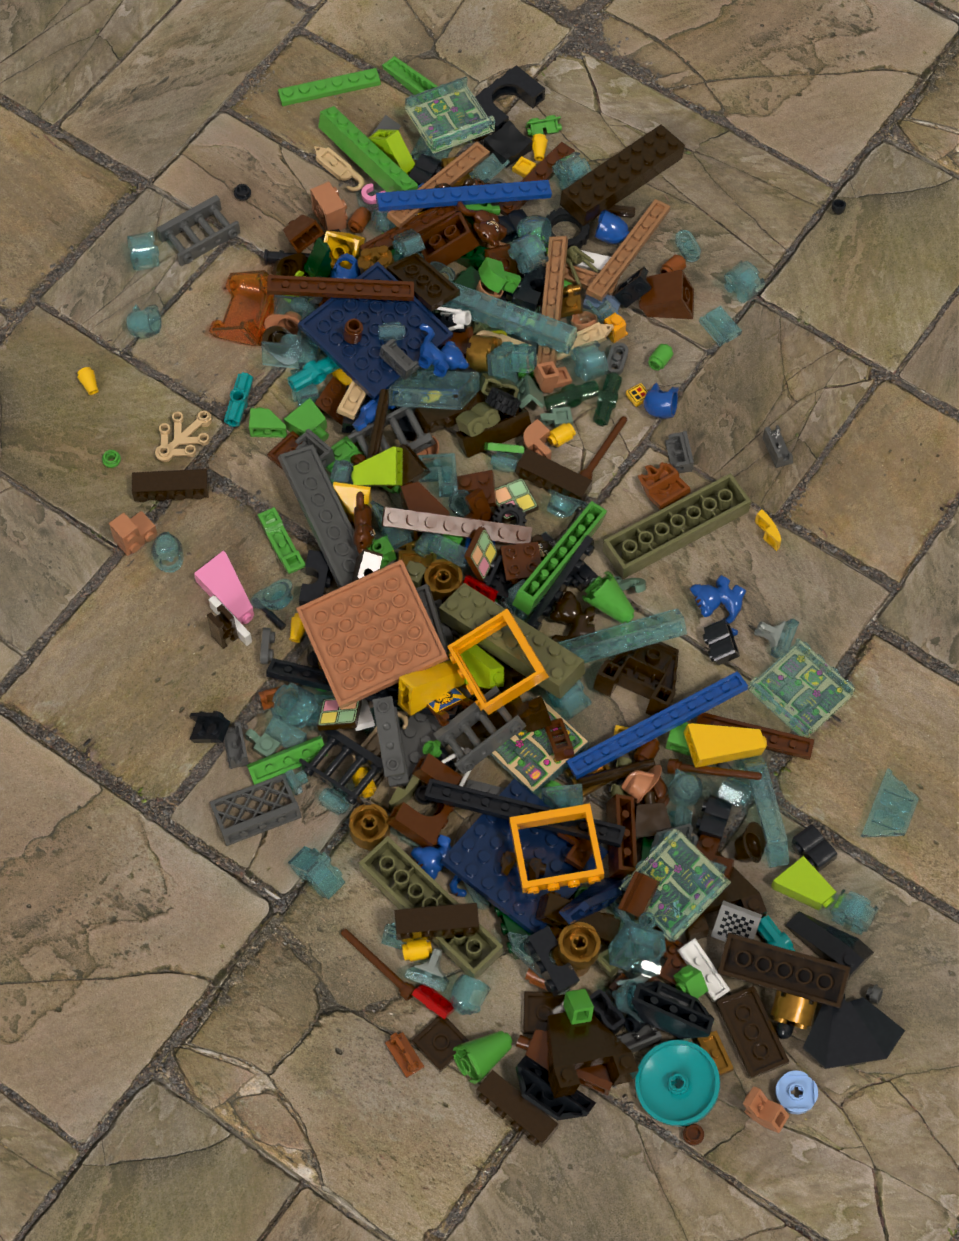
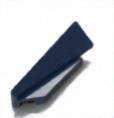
M604 878L599 882H595L559 911L560 915L568 924H571L611 906L622 894L621 889L625 886L627 880Z

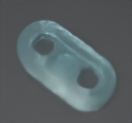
M679 231L676 234L675 243L682 256L689 262L697 261L700 258L701 249L690 231Z

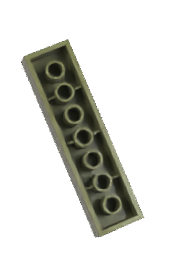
M730 473L605 539L602 551L620 577L625 579L748 513L751 500Z
M465 583L439 607L441 621L463 636L506 610ZM512 614L549 675V678L538 685L561 699L585 674L584 660ZM508 625L477 644L525 677L536 672Z
M389 836L359 862V871L399 910L459 904ZM480 923L479 933H476L474 936L466 937L463 934L455 935L453 938L439 936L431 940L473 981L503 954V945Z

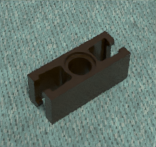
M221 604L217 607V611L220 614L214 616L210 612L207 614L211 636L224 649L228 646L225 640L231 637L230 640L235 641L238 639L234 616Z

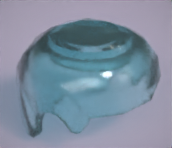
M456 490L451 493L448 499V508L454 516L463 518L470 513L464 499L470 494L468 491Z

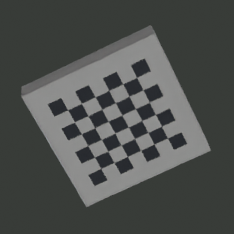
M723 901L711 937L726 942L728 933H733L754 939L762 915Z

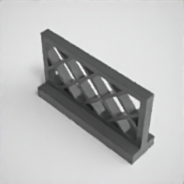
M285 774L210 801L226 846L302 818L298 803L294 798ZM283 781L284 787L281 791L272 789L274 784ZM260 789L266 791L263 798L254 796L255 792ZM270 793L279 795L275 803L266 800ZM282 797L288 798L292 802L285 806L279 804ZM237 798H247L244 806L235 803ZM251 800L260 802L256 810L248 807ZM221 804L229 805L225 813L218 811L216 806ZM264 804L272 806L270 812H261ZM232 807L241 809L238 817L229 815ZM245 811L254 814L249 820L241 819ZM226 818L235 821L233 826L224 829L223 824Z

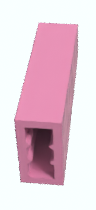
M224 551L194 573L196 582L210 597L216 596L242 625L248 624L253 619V607Z

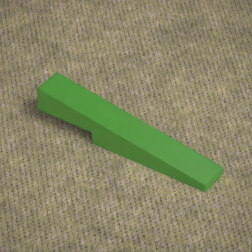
M395 56L382 65L386 72L423 103L445 96L440 93V87ZM453 102L455 107L459 109V113L453 114L451 112L448 114L456 126L463 118L465 119L464 109H460L462 107ZM442 105L435 106L438 107L436 110L440 111L439 109H441L442 111Z

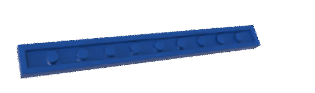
M549 180L380 192L376 193L378 211L456 206L459 201L463 202L464 205L547 199L551 198L552 192Z
M737 671L567 760V766L577 780L748 690V685Z

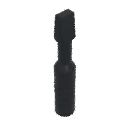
M258 598L253 600V603L266 613V616L280 630L286 627V624L272 611L268 610L263 605V602Z

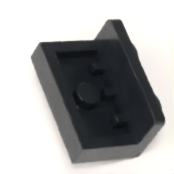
M499 554L498 559L493 560L490 568L492 572L490 576L486 575L484 584L498 591L496 598L507 601L514 585L509 580L506 581L502 555Z

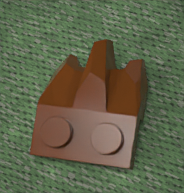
M661 462L658 469L652 465H647L645 468L648 475H638L649 500L660 510L691 493L690 487L679 477V472L671 464Z

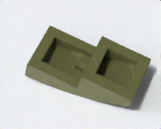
M413 775L405 790L397 787L388 803L389 811L392 812L396 805L402 802L407 803L414 796L416 789L422 784L419 778Z

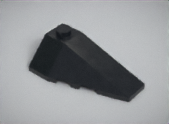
M800 911L785 925L821 959L851 967L849 979L874 954L859 938Z

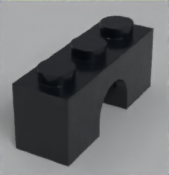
M530 262L528 268H524L521 277L523 280L517 286L518 293L515 292L512 302L515 303L514 311L534 316L541 292L544 291L545 266Z
M308 551L305 566L306 574L314 576L318 580L313 584L302 583L299 596L300 606L326 595L327 588L331 587L332 577H329L330 569L321 551Z
M549 926L525 939L523 942L524 950L528 956L532 957L537 973L542 975L545 980L546 989L548 992H552L554 997L574 987L580 981L570 963L557 966L550 961L549 952L558 946V941Z

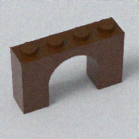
M430 753L420 757L412 772L414 776L427 785L430 778L459 785L463 776ZM402 802L393 808L386 823L423 848L434 846L438 842L441 829L448 823L447 817L455 807L437 802L434 814L432 816H425Z

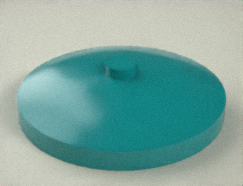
M684 1040L663 1042L652 1048L643 1057L638 1066L639 1072L635 1078L638 1099L645 1111L652 1118L669 1126L694 1124L706 1117L718 1100L721 1087L718 1068L708 1052L697 1044Z

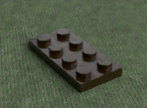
M416 251L387 266V270L398 281L414 282V296L431 311L460 296V289Z
M754 986L716 1001L719 1012L750 1079L789 1064V1059Z

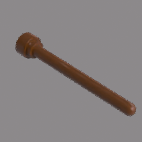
M622 416L588 467L581 470L578 474L592 480V472L626 424L627 417Z
M672 758L669 759L667 765L668 774L673 775L681 772L752 780H760L762 778L760 772L708 766L695 768L694 765L683 764L679 759Z
M341 930V935L399 988L402 998L408 1001L413 997L412 993L416 987L412 983L401 980L349 930Z

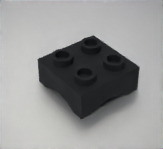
M510 120L497 132L484 138V147L506 168L532 150L533 141L529 137L524 136Z

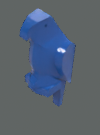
M400 385L390 390L391 396L388 409L395 407L391 399L402 388ZM379 397L375 400L371 399L360 408V415L352 424L357 432L361 431L369 423L374 422Z

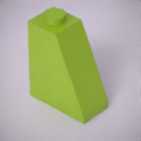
M379 129L368 137L407 175L410 174L416 164L399 130Z
M391 447L353 466L351 474L353 485L402 486L403 448Z
M477 644L460 654L479 687L492 689L495 686H504V667ZM465 678L464 684H469Z
M804 856L775 878L771 885L773 890L818 911L823 907L828 908L835 901L836 891Z

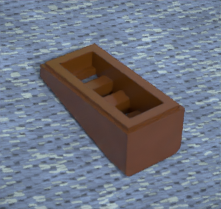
M563 719L552 720V725L544 729L555 761L558 762L574 757V749ZM558 727L561 728V729H558V730H555V731L550 732V730H552V729H555V728H558Z

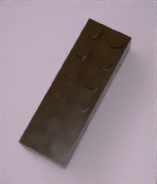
M728 933L718 973L841 1008L851 967Z

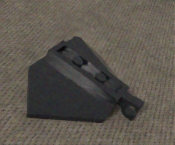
M844 994L841 1008L822 1004L803 1049L824 1069L866 1064V1062L887 1059L905 1030L864 997L846 1002Z

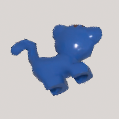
M423 323L419 326L420 330L428 333L420 346L418 361L420 367L428 369L432 364L434 367L433 373L438 377H444L448 370L468 368L469 363L453 341L446 342L445 346L439 350L431 342L435 337L433 328Z
M722 575L716 580L717 588L709 584H694L690 588L695 602L701 609L704 617L712 615L713 611L722 603L729 612L728 617L725 619L729 624L736 619L741 611L746 590L738 585H735L731 590L728 586L730 580ZM731 628L733 635L736 636L738 634V630Z
M439 835L437 842L439 848L426 846L424 848L417 847L411 851V856L416 860V863L434 880L444 867L440 863L441 859L452 848L450 845L451 839L447 836ZM455 875L449 883L450 891L457 897H465L467 892L465 889L457 888L461 879Z

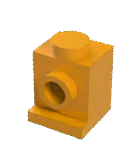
M613 313L604 319L603 324H612L614 326L613 332H610L607 336L613 344L628 335L626 322L620 315Z

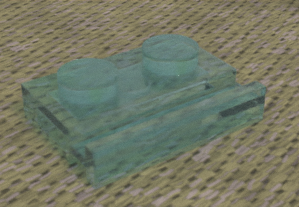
M721 306L699 319L701 325L720 347L725 342L728 343L742 333V330Z

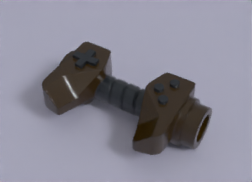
M506 851L502 854L500 867L503 876L507 877L512 867H517L514 852ZM533 857L530 862L524 861L525 869L528 870L529 881L538 879L540 875L544 876L547 864L541 862V859Z

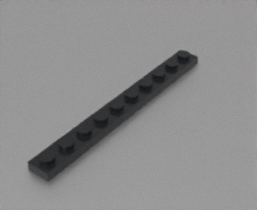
M272 658L266 671V677L332 692L322 669ZM390 686L364 698V700L372 701L373 699L392 696L394 707L401 708L398 705L399 687ZM460 705L445 711L449 714V720L456 717ZM427 707L419 711L420 713L435 716Z
M431 778L424 795L426 800L509 820V817L555 810ZM586 818L537 826L538 828L590 840ZM593 819L598 842L621 848L626 827Z

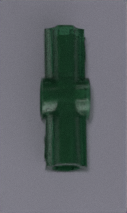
M617 373L607 374L603 389L599 392L597 408L593 417V422L598 426L603 427L609 424L612 411L616 407L618 391L622 383V377Z
M595 380L577 386L575 384H568L561 391L544 396L545 407L549 412L552 411V408L567 406L575 408L583 401L599 396V386Z

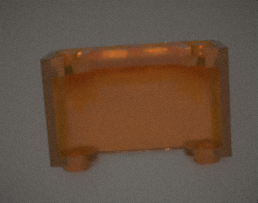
M266 270L230 273L226 282V288L232 295L227 312L223 322L214 320L209 329V332L215 338L250 346H263L262 336L266 330L264 325L265 319L276 313L281 299V295L267 294V275L269 274Z

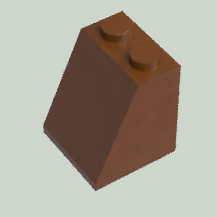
M683 270L646 277V281L652 288L641 297L639 307L647 317L693 319L694 288Z
M419 481L415 483L409 482L400 486L401 505L404 510L450 516L449 511ZM411 531L414 541L439 536V534Z

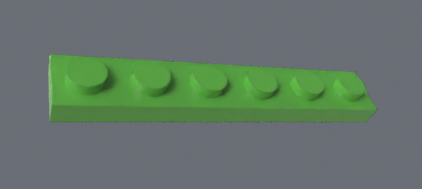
M377 68L280 88L278 89V94L282 106L379 86L381 81Z

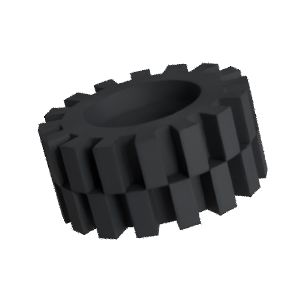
M494 387L491 388L485 400L490 406L511 416H515L521 405V401L518 398Z
M508 503L498 507L493 512L494 514L491 519L492 522L502 523V517L509 513L515 517V525L526 526V513H523V509L519 508V505Z

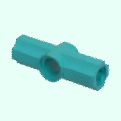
M327 356L317 362L315 360L309 361L303 367V370L288 377L287 381L293 392H297L312 383L315 385L320 384L328 374L340 367Z
M242 372L238 374L234 389L230 393V402L224 423L232 427L240 426L244 410L248 406L247 400L254 380L253 376L248 373Z
M769 915L761 918L757 932L766 943L795 951L791 939L786 933L779 930Z

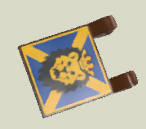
M456 687L427 704V708L435 715L439 724L444 727L449 724V721H447L449 714L445 712L446 710L460 704L465 710L474 701L467 698Z

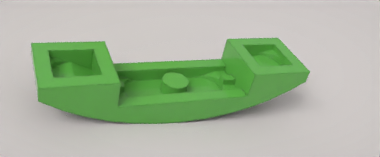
M275 507L258 514L261 525L287 573L291 574L305 568L306 564L299 551L293 545Z

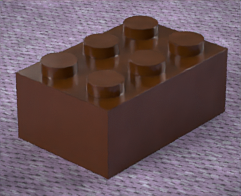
M460 211L416 238L424 259L438 271L480 245L469 222Z

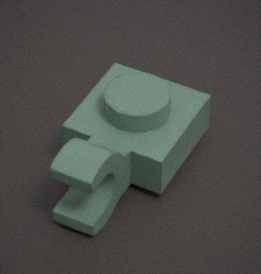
M570 407L552 408L551 413L540 414L541 419L539 420L545 426H549L552 423L554 428L563 423L573 425Z
M249 728L245 734L247 736L246 740L255 745L253 751L264 758L275 754L281 746L280 742L266 733L260 737L254 730Z

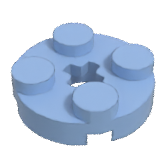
M789 1071L777 1082L775 1097L778 1104L782 1105L788 1113L803 1114L810 1111L817 1101L818 1087L815 1081L805 1072ZM794 1087H797L798 1091H802V1095H799L798 1098L791 1094Z

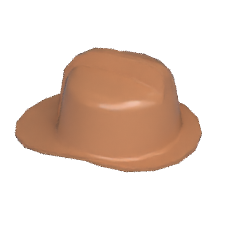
M289 311L284 315L272 314L265 319L264 325L266 329L271 326H281L298 340L303 339L306 335L298 328V323L304 318L297 312Z
M655 765L648 772L635 770L626 777L622 784V789L634 797L635 804H638L644 795L657 783L662 773L661 765Z

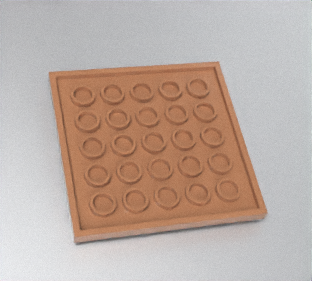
M402 559L296 608L340 709L398 683L399 677L402 675L426 670L448 660L447 654Z

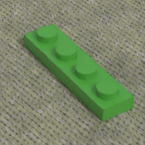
M315 737L248 764L247 767L254 785L302 766L299 762L301 758L310 763L324 746L322 737Z

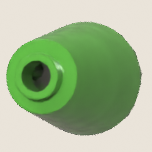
M606 571L604 572L606 576L603 578L598 576L585 590L587 595H583L582 598L585 602L618 622L628 623L633 619L635 610L613 574Z
M498 1031L457 1045L453 1048V1051H456L453 1057L457 1067L464 1076L468 1074L472 1078L468 1080L471 1083L476 1084L480 1082L512 1048V1038L508 1033Z

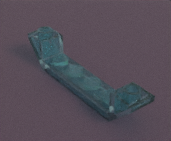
M760 755L740 759L742 770L760 772L762 774L760 780L749 779L766 840L764 850L769 868L788 865L787 835L767 764Z

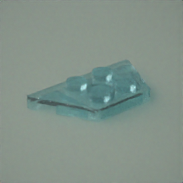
M887 768L861 834L863 838L905 836L919 798L892 774L891 769Z

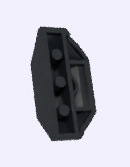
M661 981L638 983L636 985L631 1002L643 1022L680 1039L708 1037L710 1035L714 1017L711 1014L709 1015L706 1008L696 997Z
M526 1055L516 1066V1073L523 1098L557 1121L584 1117L590 1113L596 1104L595 1101L578 1090L572 1095L554 1098L548 1081L549 1070Z

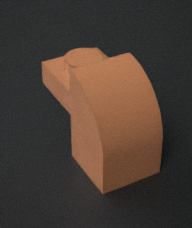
M550 361L537 364L533 375L541 391L544 393H553L554 388L568 386L572 383V379L565 366L556 368L554 362Z
M539 419L531 423L524 431V452L528 448L551 460L552 451L545 445L548 441L547 437L550 435V430Z
M754 1086L743 1102L746 1108L744 1112L752 1120L777 1133H780L790 1116L782 1105L768 1100L761 1089Z

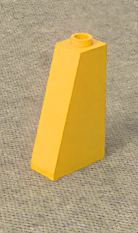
M449 660L426 670L400 676L398 705L412 716L427 707V704L452 689L462 686L464 680L457 672V669H459L458 664H453Z
M691 723L687 725L683 732L695 768L762 755L767 746L766 738L762 736L760 729Z

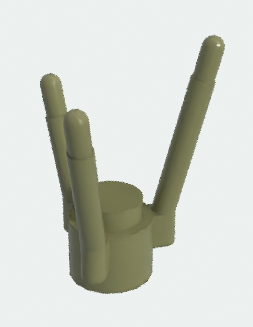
M571 246L567 250L568 258L566 262L572 271L577 285H581L572 263L580 264L583 261L596 273L599 272L591 264L595 261L577 246Z

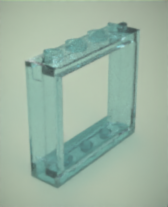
M418 369L415 372L417 376L412 377L411 375L406 380L400 377L389 387V406L461 410L480 390L479 372L447 371L444 377H438L433 373L434 370Z

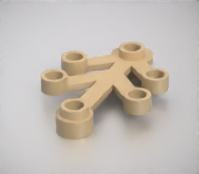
M200 411L197 414V419L182 432L183 414L181 412H174L172 415L174 440L168 444V435L171 432L170 426L167 423L161 424L159 426L161 445L157 447L155 455L161 462H169L174 456L194 457L196 455V448L192 444H200L202 446L209 444V435L201 433L198 437L189 436L200 426L208 427L212 423L211 414L208 411ZM179 445H187L185 449H176Z

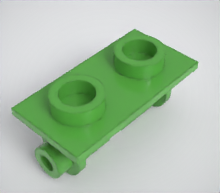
M550 115L546 119H530L525 128H530L527 129L528 136L533 137L535 134H544V128H546L547 134L559 133L562 130L561 124H558L561 116Z

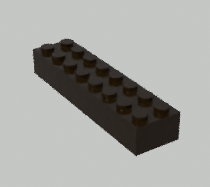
M660 124L562 190L560 206L584 226L599 216L603 210H608L681 160L685 144Z

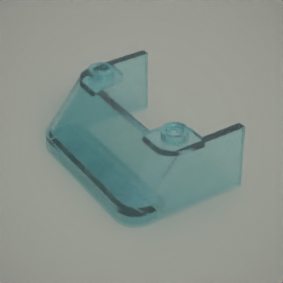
M274 295L275 314L284 315L286 312L294 311L302 316V321L316 310L305 298ZM300 328L297 335H284L280 343L265 341L261 343L262 364L267 366L303 369L309 361H319L321 349Z

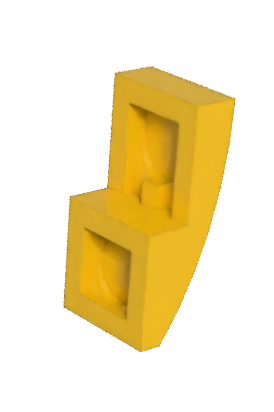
M761 509L756 515L755 523L765 531L763 540L777 551L781 544L780 533L772 519Z

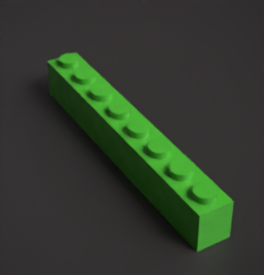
M335 106L320 111L318 128L386 192L418 189V184Z
M593 501L589 503L518 590L512 604L527 615L530 614L554 584L587 535L592 537L601 526L607 510Z

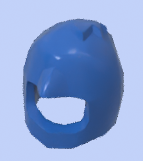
M603 210L600 213L599 224L594 237L605 243L615 245L624 241L629 234L628 225L620 217L607 210Z
M348 253L341 255L331 271L330 278L356 279L361 275L358 260ZM349 261L352 266L350 269H346L340 266V262Z
M655 383L651 390L646 393L643 400L645 410L656 418H673L677 410L679 387H672L669 391H662L658 383Z

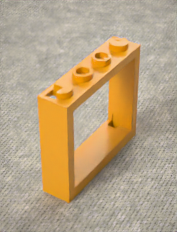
M508 609L447 646L451 652L449 654L450 660L453 664L457 663L459 666L457 672L463 680L466 678L469 683L466 685L471 695L475 694L477 697L476 705L480 711L485 710L488 715L549 678V675ZM508 625L536 672L490 701H487L460 654Z
M590 803L509 817L522 893L537 894L540 890L545 889L556 891L562 886L574 888L580 886V883L588 882L589 884H594L604 879V869ZM586 818L596 869L528 881L518 830Z

